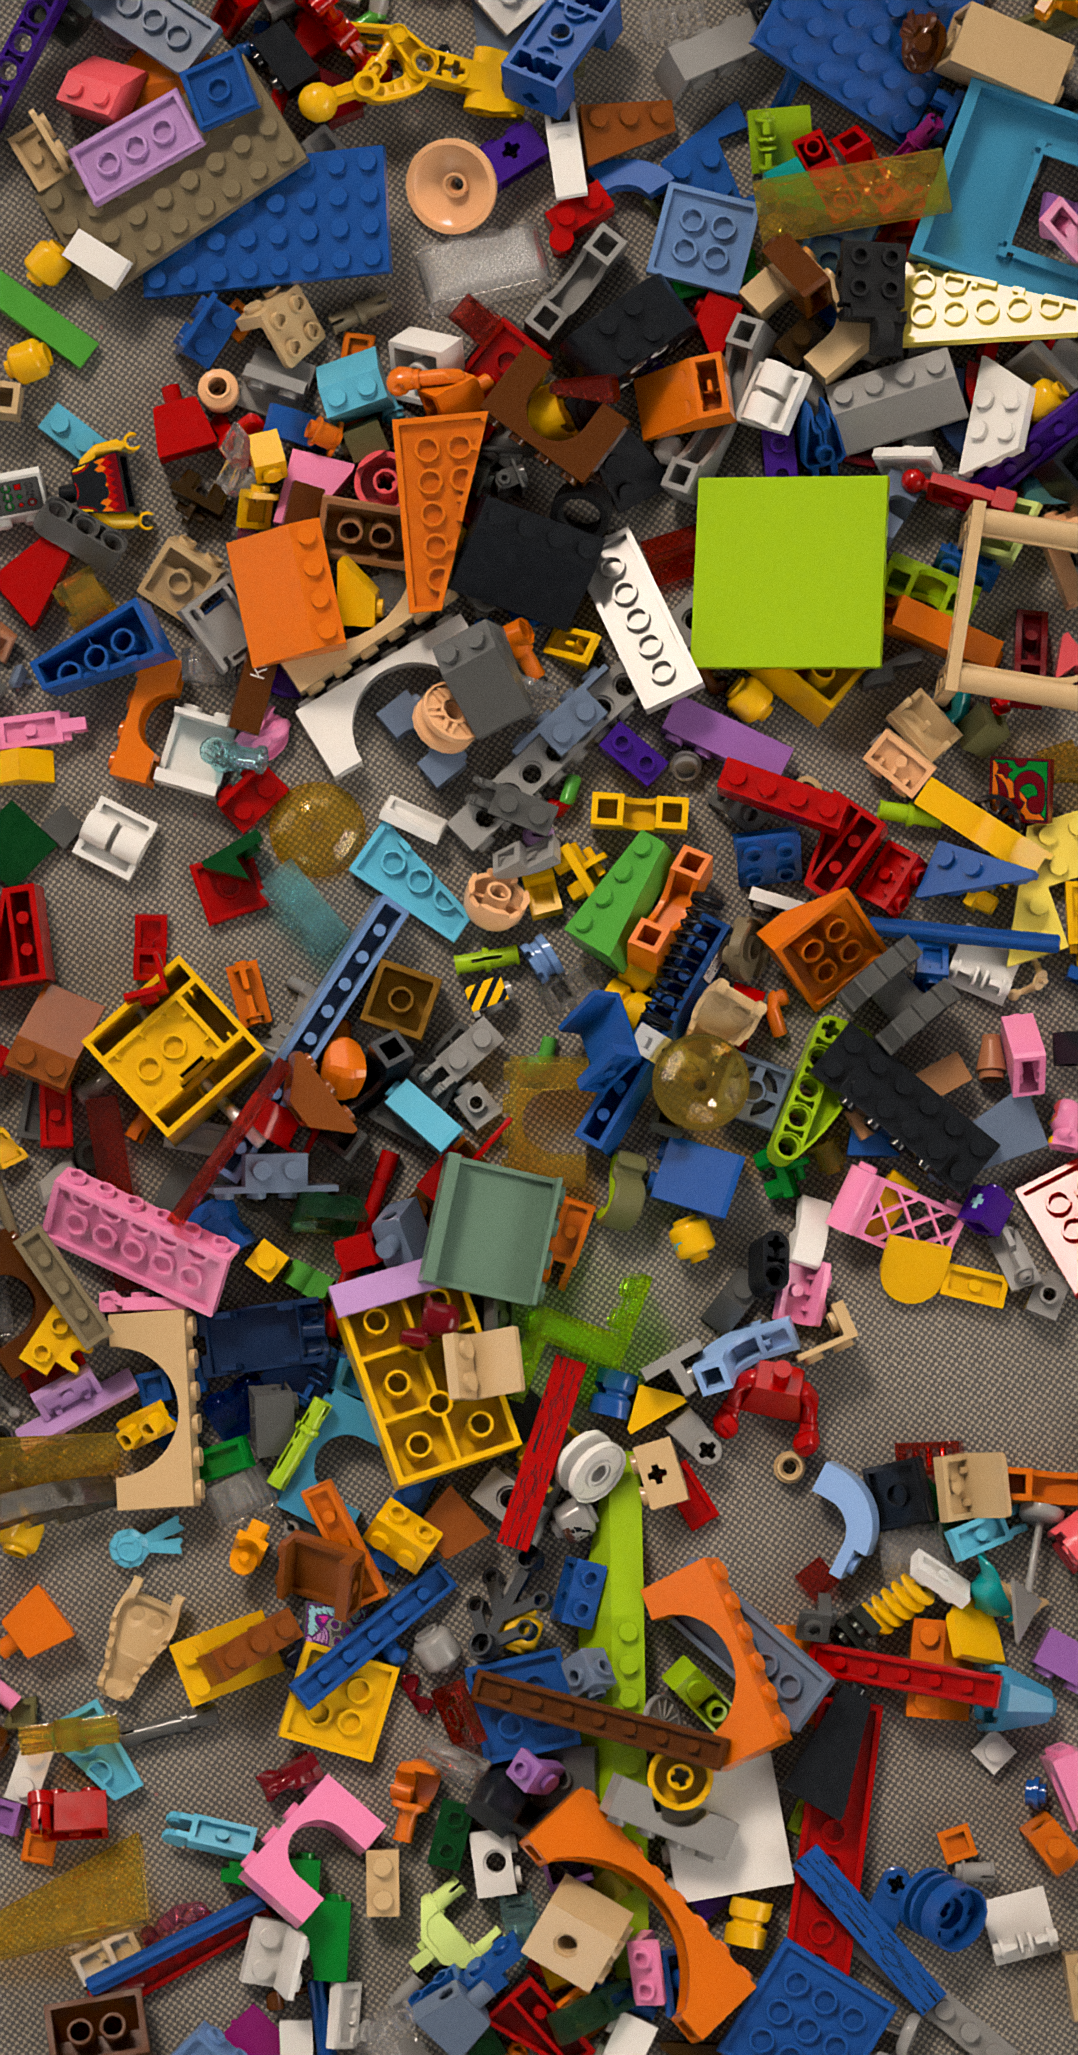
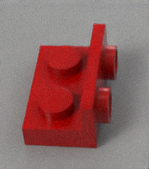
M263 760L257 764L253 761L247 765L240 773L243 778L234 786L231 783L228 784L217 795L219 799L216 803L217 808L243 835L290 792V789L267 767Z
M888 840L855 894L860 899L883 910L889 917L897 919L899 914L908 907L910 897L916 887L920 885L928 865L920 855Z

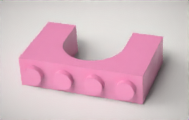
M1061 1741L1044 1748L1046 1754L1040 1756L1039 1759L1068 1828L1074 1832L1078 1830V1747L1062 1743Z
M328 1773L321 1781L316 1779L303 1791L307 1798L300 1805L295 1801L282 1815L287 1821L280 1829L273 1825L261 1839L265 1846L257 1854L252 1850L240 1863L244 1870L238 1878L296 1929L305 1922L324 1898L302 1880L291 1867L288 1858V1845L293 1833L306 1827L324 1828L337 1836L360 1857L386 1827L380 1819Z

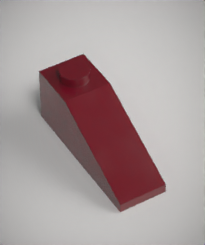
M1016 609L1011 671L1046 676L1048 612ZM1017 701L1009 702L1010 708L1042 709L1041 705Z

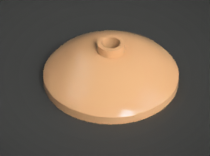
M458 138L439 139L424 146L412 159L406 175L407 198L415 215L429 228L444 234H462L480 226L489 217L494 208L498 191L494 168L488 157L472 143ZM456 178L461 179L463 182L461 189L455 184Z

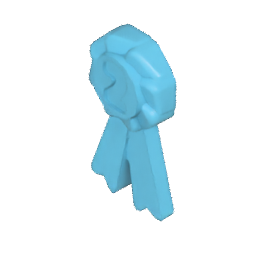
M176 1515L145 1534L134 1528L117 1531L108 1545L111 1560L126 1569L140 1566L149 1553L181 1554L182 1549L180 1545L183 1542L182 1538L165 1539L185 1529L179 1524V1516Z

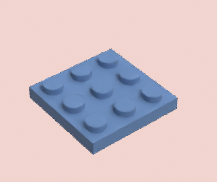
M669 181L646 275L653 276L661 273L669 281L738 298V291L741 289L762 204Z

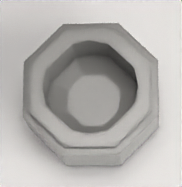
M669 436L656 441L653 456L661 466L668 467L672 457H677L685 447L678 437Z

